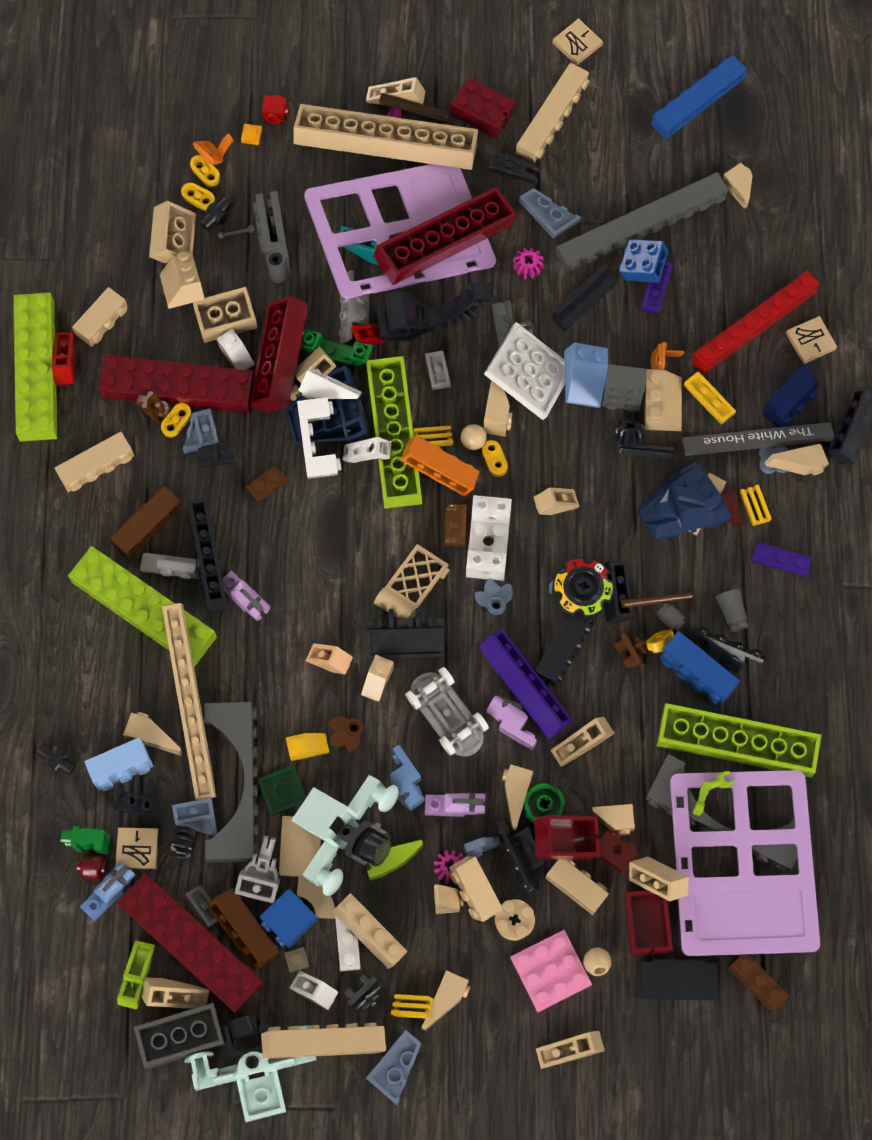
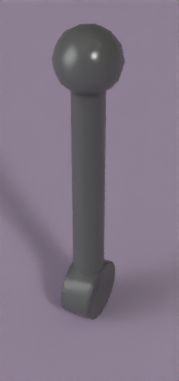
M249 225L245 229L226 233L219 232L218 238L223 239L225 236L244 232L254 233L255 227Z

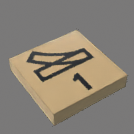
M578 18L553 39V44L577 66L601 47L603 41Z
M820 316L793 327L786 332L803 364L828 354L837 348Z
M118 828L115 867L122 861L128 867L127 869L156 870L159 829Z

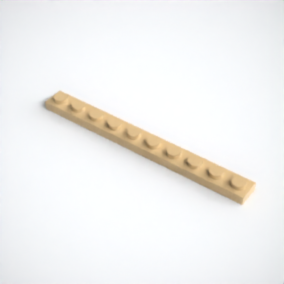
M183 604L164 606L162 611L195 799L197 801L214 798L217 796Z

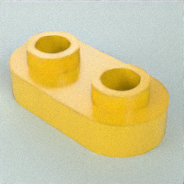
M196 155L191 159V170L206 186L214 187L220 182L219 171L201 155Z
M187 183L181 189L183 199L201 210L206 211L209 204L215 202V197L211 192L194 183Z
M179 403L175 405L162 421L161 430L166 437L177 436L191 419L192 412L187 404ZM182 412L186 413L183 417L179 416ZM174 427V430L169 431L168 428Z
M494 440L485 442L484 446H482V455L489 472L495 477L505 475L508 464L500 444ZM489 447H494L495 450H494V451H489L488 448H489ZM499 463L502 466L500 468L495 467V464Z
M663 630L655 633L646 641L648 650L653 653L663 651L664 647L674 637L673 630Z

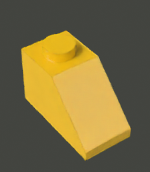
M304 733L286 738L291 762L330 753L325 733Z

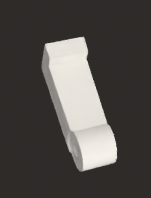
M375 437L344 445L343 461L356 463L377 458L390 459L391 441Z

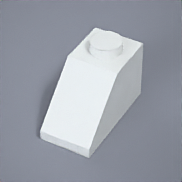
M233 329L217 338L220 350L235 369L249 370L255 366L243 342Z
M302 971L298 972L290 986V989L327 1010H329L338 994L335 989L323 981Z

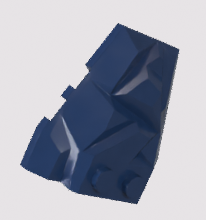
M693 460L676 469L637 510V514L655 541L676 537L681 532L690 530L691 533L697 532V529L707 526L709 529L714 528L732 518L717 488L701 465H697Z

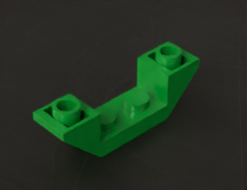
M304 329L300 344L301 349L310 354L320 346L334 363L349 367L367 364L373 349L372 345L356 341L353 347L327 341L321 333Z

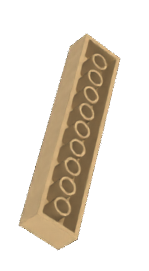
M300 104L294 124V144L470 170L473 167L478 139V129Z

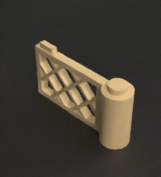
M417 544L385 588L379 592L374 604L387 613L389 609H393L396 619L413 618L414 621L416 618V608L420 606L440 578L444 579L450 571L448 569L449 564ZM419 551L425 555L426 561L415 562V554ZM437 563L442 568L438 572L431 573L429 564ZM427 565L428 573L418 575L416 566ZM413 567L415 575L404 577L403 570ZM429 577L430 584L420 587L419 578ZM416 579L417 588L407 589L405 581ZM394 582H403L404 590L396 591L391 588ZM408 593H419V599L416 603L408 598Z

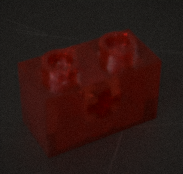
M607 830L599 841L601 857L598 858L625 876L629 870L630 862L636 860L639 856L638 849L631 843L626 844L621 841V836L614 831L610 833ZM619 848L620 854L614 855V850Z

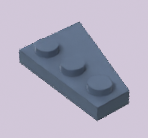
M534 188L520 196L518 200L553 239L579 223L582 218L577 214H571L564 206L556 205L552 202V199Z
M407 1030L403 1031L365 1077L396 1105H398L400 1095L421 1046V1043Z

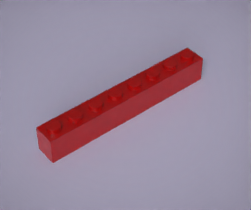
M806 271L693 354L692 364L702 375L706 374L817 292L820 283L809 271Z

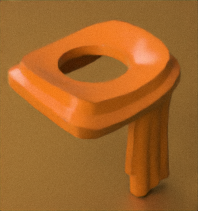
M228 133L223 137L218 148L210 141H194L193 145L194 149L209 164L217 165L222 163L225 152L234 140Z
M666 342L658 344L651 355V369L665 370V356L681 357L684 351L666 350Z

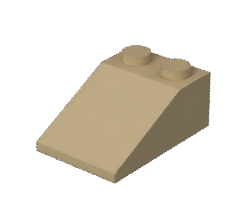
M491 380L484 417V430L486 434L506 436V431L511 429L513 413L509 412L510 405L505 390Z

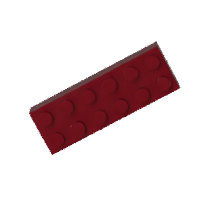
M293 296L285 297L268 305L249 401L250 407L266 414L287 408L291 402V391L294 385L295 370L298 366L297 360L301 350L300 344L304 333V323L308 308L307 303Z

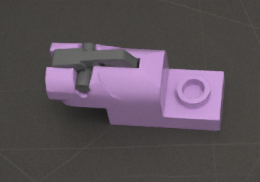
M232 570L222 579L225 593L255 620L262 618L260 616L261 611L267 614L270 610V606Z
M495 695L487 708V713L498 722L502 721L499 731L528 749L533 750L537 740L531 732L522 731L528 720V716L522 711V705Z
M445 793V795H425V816L464 817L465 815L485 814V806H483L485 794Z

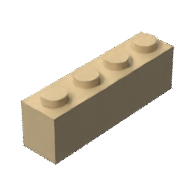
M119 432L55 467V470L67 492L76 491L86 482H92L99 475L111 472L117 465L129 462L134 457V454L122 432Z
M351 893L332 910L387 969L393 967L406 954L407 950Z

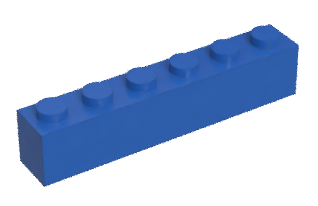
M734 55L728 59L724 58L718 67L710 69L705 77L697 79L692 87L684 89L679 97L675 100L671 99L662 110L658 109L652 116L651 125L666 140L745 79L747 68Z

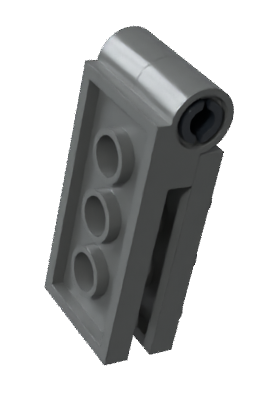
M277 191L270 192L271 199H267L273 235H277L278 242L270 241L263 193L255 194L256 201L253 202L261 254L265 253L270 280L274 283H281L286 280L287 273H291L278 193Z

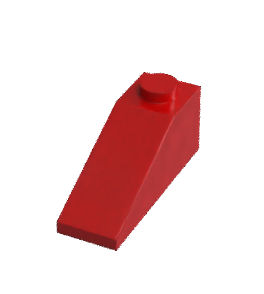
M74 332L55 333L52 358V373L55 385L74 384Z

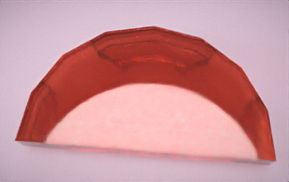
M736 489L728 491L723 496L722 501L727 506L732 517L727 522L733 526H742Z

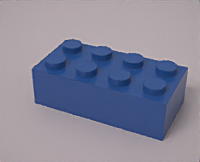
M680 631L668 642L660 656L661 662L667 668H673L680 679L690 682L692 688L696 692H702L707 696V700L714 706L721 707L740 682Z

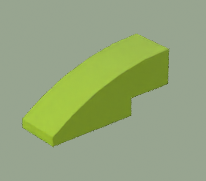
M422 840L391 847L387 858L381 865L375 867L369 864L372 867L370 871L367 869L370 881L383 877L406 864L423 847Z
M135 940L123 975V983L117 997L118 1005L138 1010L144 979L148 977L155 945Z

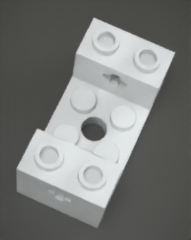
M328 397L297 401L308 479L338 475V471L341 470L340 458H336L335 454L313 457V455H316L315 443L310 440V436H314L312 423L308 424L311 421L330 419V414H334L332 401L328 402Z
M473 496L466 577L504 581L512 499ZM489 537L494 540V543L491 546H486L483 540Z

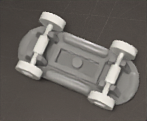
M442 667L439 669V674L432 672L421 674L413 681L410 691L405 693L410 704L416 710L419 708L441 739L439 741L450 756L456 754L466 757L475 754L483 744V732L489 729L484 718L478 712L472 715L451 687L455 682L446 668Z

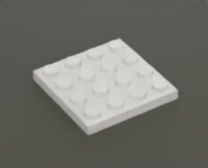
M516 322L511 327L484 375L544 420L565 385V363L562 357Z

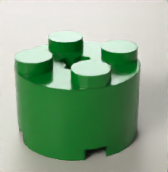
M547 783L533 786L527 793L524 802V812L527 819L534 825L535 818L545 815H562L565 805L563 794L558 788ZM541 802L548 804L547 809L540 807Z

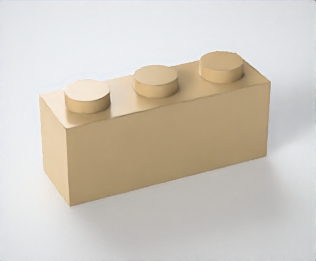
M108 287L73 325L72 328L75 335L91 347L95 343H99L103 334L110 330L118 317L123 316L127 311L126 300Z
M468 855L449 867L451 871L450 877L455 884H458L461 890L459 894L465 902L467 901L470 907L468 911L473 919L484 922L503 910L475 856Z
M648 856L630 862L629 881L668 901L688 896L689 876Z
M558 860L545 878L591 915H594L609 895L606 892L607 888L599 882L597 884L590 879L591 876L586 871H579L575 868L576 864L572 860Z

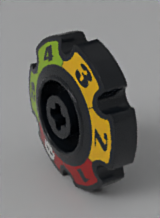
M583 556L572 558L563 563L562 568L564 571H557L552 582V594L559 597V600L556 602L557 606L570 617H574L577 613L582 615V619H590L600 615L604 611L602 605L610 604L614 595V581L607 579V576L610 574L609 569L602 562L594 558L590 562H586ZM581 584L585 585L586 589L584 592L581 591Z

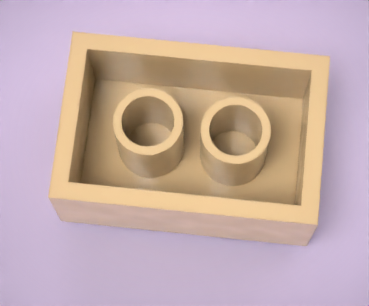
M246 287L193 302L204 343L217 340V338L231 329L236 334L257 329L256 318Z

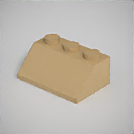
M169 201L155 206L149 257L162 263H168L173 255L181 252L192 251L193 255L196 213Z
M192 251L173 255L160 273L168 308L204 300Z
M647 369L644 389L645 430L681 431L682 378L666 370Z

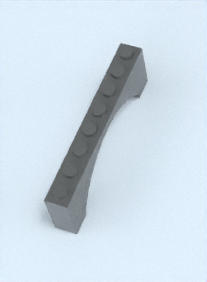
M252 702L204 703L206 727L214 728L233 745L241 758L245 779L242 799L234 816L217 835L210 840H205V860L207 863L252 861L253 854H259L258 843L255 844V836H258V824H255L254 817L258 816V804H254V797L258 796V786L254 785V777L258 776L257 765H254V758H257V746H254V739L257 738V727H253V719H257V708H253Z
M668 754L646 797V800L649 801L648 804L655 808L661 807L667 810L666 813L672 816L670 780L675 774L685 773V762ZM687 789L690 826L695 827L696 825L702 828L703 832L734 831L716 822L704 811L700 816L692 814L696 800L690 789ZM676 797L677 808H684L683 797ZM794 818L789 824L775 830L794 829ZM794 844L753 845L752 854L756 856L758 861L765 864L769 862L774 865L776 870L785 873V871L789 873L797 859V847Z

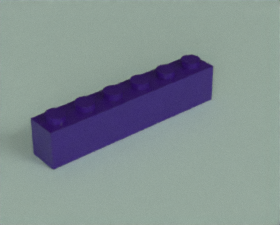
M503 629L492 633L478 647L548 739L560 734L573 721Z

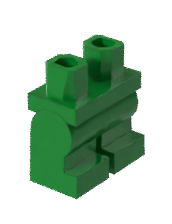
M73 826L72 830H62L61 842L65 843V846L72 847L76 852L83 853L84 849L87 852L96 851L98 854L108 857L111 836L105 830Z

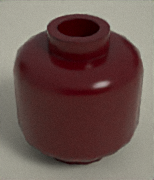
M87 853L83 855L82 860L77 862V872H80L82 879L100 880L102 876L106 875L107 860H104L101 854Z

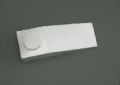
M313 368L307 370L298 390L308 399L328 397V399H357L361 395V391Z

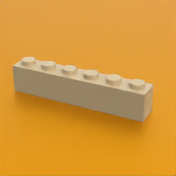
M572 63L568 65L517 143V155L534 164L538 158H542L545 152L544 148L553 141V134L562 127V120L571 113V106L580 99L582 89L585 90L590 82L588 80V71Z
M354 1023L346 1024V1028H339V1024L326 1025L325 1029H320V1025L307 1026V1029L300 1030V1026H290L288 1030H281V1027H270L267 1032L261 1033L263 1059L381 1053L386 1051L384 1026H377V1023H365V1027H358V1024Z

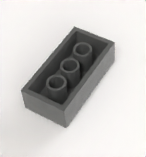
M214 1003L134 1027L143 1066L146 1069L183 1059L197 1052L209 1051L226 1045Z

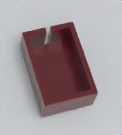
M468 77L451 103L450 115L497 139L504 129L505 123H508L515 112V100Z
M545 815L534 819L537 859L589 860L601 857L599 839L596 838L588 841L584 839L599 835L598 818L596 816Z
M649 890L626 892L624 902L630 956L648 955L651 950L652 955L671 953L673 947L668 901Z

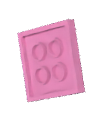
M565 930L510 957L537 1013L592 986Z

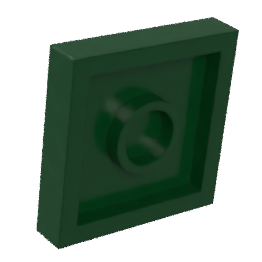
M294 765L257 779L271 817L302 805L306 799Z

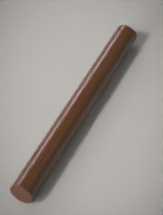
M685 592L622 600L621 606L622 608L691 600L692 593Z

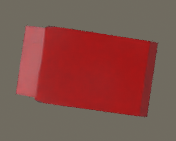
M378 324L351 327L357 342L369 345L386 342V340L379 339Z

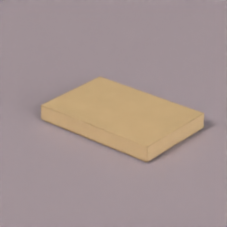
M282 816L279 876L283 877L303 876L302 874L321 847V839L293 823L292 819L294 816Z

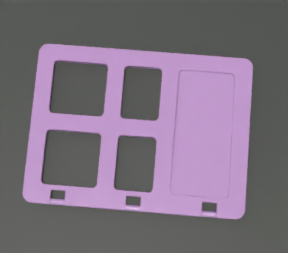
M430 164L309 188L305 191L304 198L340 295L345 299L410 286L420 282L452 277L471 271L489 269L494 267L496 263V257L487 238L419 272L424 277L415 279L413 275L395 285H392L386 275L354 282L350 281L338 247L371 240L380 244L389 240L391 236L399 235L472 199L460 168ZM397 186L409 219L384 223L371 190ZM354 193L358 194L370 227L337 234L332 233L320 200ZM475 262L476 266L467 267L466 263ZM370 285V289L361 290L360 286Z
M799 770L730 772V775L724 777V780L726 782L734 781L730 788L733 795L735 830L692 832L690 830L687 789L701 788L704 782L715 780L723 772L673 775L670 780L676 871L689 876L688 896L678 899L681 948L683 953L687 956L806 953L817 951L820 947V934L804 773ZM789 785L792 789L795 828L752 830L749 823L747 787ZM676 797H683L684 808H677ZM753 845H796L798 875H754ZM735 846L737 848L739 875L737 877H694L691 849L693 847ZM681 858H687L688 869H681ZM685 920H692L693 932H686Z

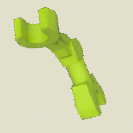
M725 771L717 776L715 780L706 781L701 785L699 798L692 814L697 816L702 814L706 796L711 789L716 787L730 788L734 784V781L726 782L724 780V777L730 775V771Z

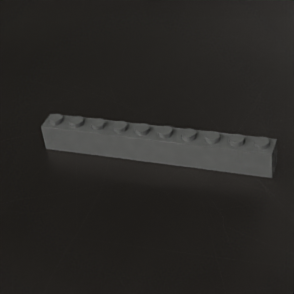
M714 173L558 245L556 255L566 272L577 270L582 264L592 263L597 257L609 255L619 247H626L629 240H641L651 232L656 233L666 225L671 226L679 219L689 218L699 210L704 211L714 203L719 204L726 199L728 188L719 173Z

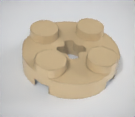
M516 899L507 900L501 905L503 910L495 914L496 928L505 939L511 941L521 940L528 936L534 928L535 916L533 909L524 901ZM518 915V919L521 920V922L512 925V921L509 920V917Z

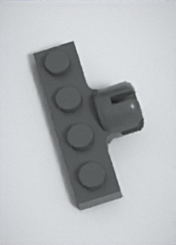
M510 300L492 304L499 348L511 327L515 324ZM530 320L518 323L536 337V334H533L535 332L534 325Z

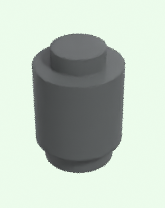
M666 603L657 612L659 619L670 630L674 631L676 629L679 631L685 624V617L673 605Z

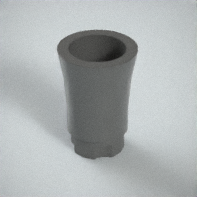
M741 589L730 590L715 597L730 632H738L749 627Z

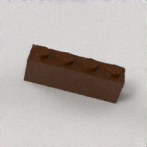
M165 486L162 489L156 490L152 495L153 498L148 502H144L135 515L129 516L125 524L112 533L110 538L112 544L128 559L183 507L181 500Z
M230 888L215 897L208 905V908L255 972L271 962L279 951L275 943L265 933L264 928L253 917L251 910L243 903L240 895L234 894L235 890Z

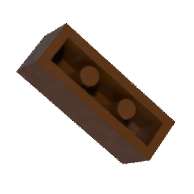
M742 954L728 968L771 1013L789 997L749 954Z

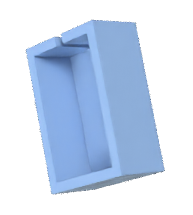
M140 737L84 761L92 782L99 791L109 790L114 787L113 784L120 781L125 783L138 773L139 775L146 774L150 771V768L154 767Z

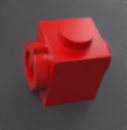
M265 95L262 108L263 120L270 124L285 122V117L289 116L290 105H287L286 98L280 95Z

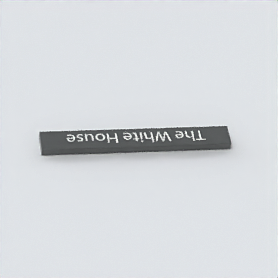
M831 422L683 437L682 445L685 456L832 441L834 432Z

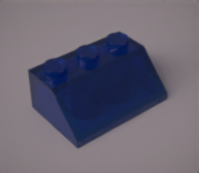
M806 363L766 404L762 415L777 428L783 425L787 426L793 420L792 416L796 412L799 414L806 406L804 403L807 400L812 401L818 394L816 390L819 384Z

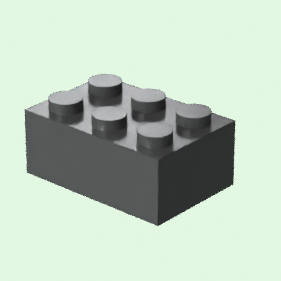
M609 364L602 406L610 410L619 408L625 409L628 412L639 411L645 389L647 369Z

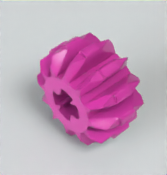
M524 247L523 251H518L516 253L517 257L513 258V269L518 270V276L524 274V279L527 278V275H530L533 279L534 274L539 275L544 268L542 263L544 260L543 256H540L539 250L533 252L532 247L530 251H527Z
M445 850V857L438 854L437 858L440 861H434V865L439 867L434 870V873H441L438 877L439 880L446 877V884H449L451 871H448V867L445 865L449 866V863L454 865L463 857L462 853L456 857V850H452V855H449L448 851Z

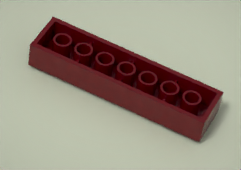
M495 187L378 244L373 257L392 285H395L511 227L517 215L499 189Z
M104 355L99 392L102 398L137 401L140 394L147 395L149 391H152L161 401H165L168 405L175 406L179 403H185L192 408L250 414L249 401L254 374L251 370Z
M145 873L117 902L128 915L236 1015L263 987V981Z

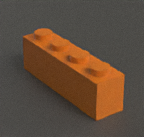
M416 435L407 442L400 460L463 496H466L474 489L480 472L472 465L462 462L456 456L446 453L440 447L434 446L424 438Z

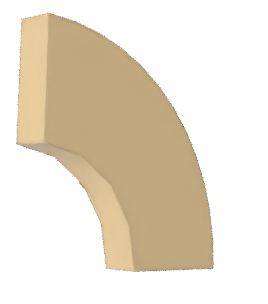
M298 876L297 897L304 898L312 904L317 918L336 919L335 914L332 912L335 908L332 897L323 894L322 886H316L305 877Z

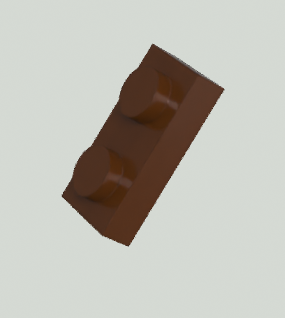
M275 465L247 485L246 489L256 502L259 503L288 482V479L278 466Z

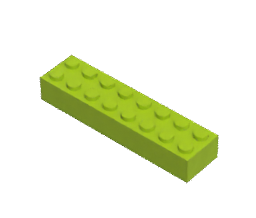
M51 293L14 295L16 435L19 441L58 439L57 393L52 373L55 339V303Z
M404 357L368 360L366 365L375 437L391 441L390 459L378 458L384 509L422 504L419 472L400 461L407 442L414 437Z
M91 546L68 575L71 583L169 650L162 607L174 605L175 603ZM184 610L193 665L195 667L217 636L213 629Z
M665 703L656 746L776 771L799 770L806 777L812 778L816 773L821 734Z

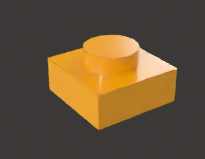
M244 124L241 142L259 145L262 126Z

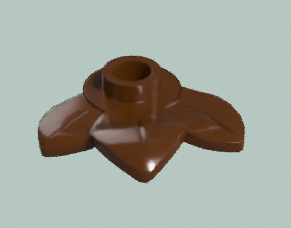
M339 716L328 722L329 727L335 731L330 738V746L337 748L346 746L348 752L358 748L360 736L364 732V725L361 720L356 718L348 720L343 716ZM357 726L358 730L353 732L351 731V727Z

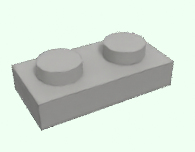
M437 351L425 354L432 391L451 387L444 352Z

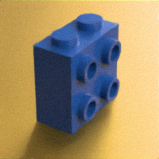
M629 240L624 250V258L619 266V272L626 281L659 283L669 250L663 241Z
M290 889L260 916L263 921L261 926L268 933L272 930L277 935L274 939L282 947L286 945L288 948L318 920L317 916Z

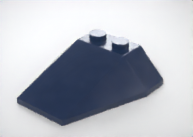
M346 365L331 371L327 375L360 391ZM303 395L284 410L295 445L303 444L297 401L310 400ZM361 395L357 399H328V402L332 401L334 414H330V419L308 422V424L312 423L314 436H310V440L314 443L352 441L368 434L369 419Z

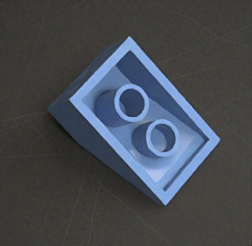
M574 342L564 350L566 403L600 408L608 370V348Z

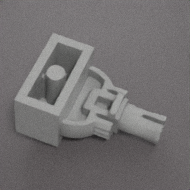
M263 836L258 861L256 862L258 854L254 853L252 861L239 874L234 894L274 903L281 880L278 878V872L275 867L277 859L273 858L270 865L276 838L271 837L268 846L269 836Z

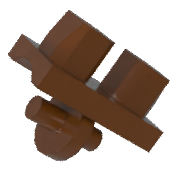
M149 391L147 395L140 394L136 401V404L142 407L144 413L150 416L155 423L160 424V417L166 416L170 410L169 405L165 401H161L152 391Z
M626 632L621 634V638L614 643V646L619 653L627 649L629 650L631 655L622 659L625 666L630 669L645 665L638 650L641 651L642 655L647 653L645 648L647 646V639L641 641L640 637L636 636L634 637L635 644L630 634H626Z

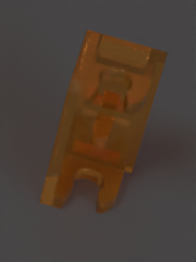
M448 505L445 509L444 546L465 547L467 505Z

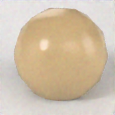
M468 425L461 432V442L469 450L480 449L486 442V432L479 425Z
M596 947L587 951L583 964L587 972L594 976H601L610 969L611 957L605 949Z

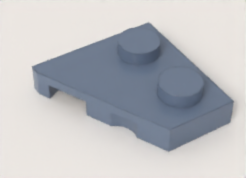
M211 409L192 413L185 446H183L184 454L198 451V448L211 447L215 444L218 446L219 441Z
M212 798L172 805L175 825L190 826L195 831L212 836L218 834Z
M482 837L464 844V854L466 857L470 855L479 858L483 856V852L499 847L502 843L499 837L495 839L493 837Z

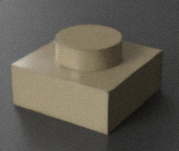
M304 947L284 953L290 973L310 968Z

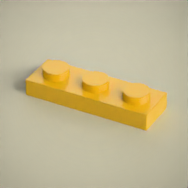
M696 372L684 382V386L721 425L736 413V410L699 372Z

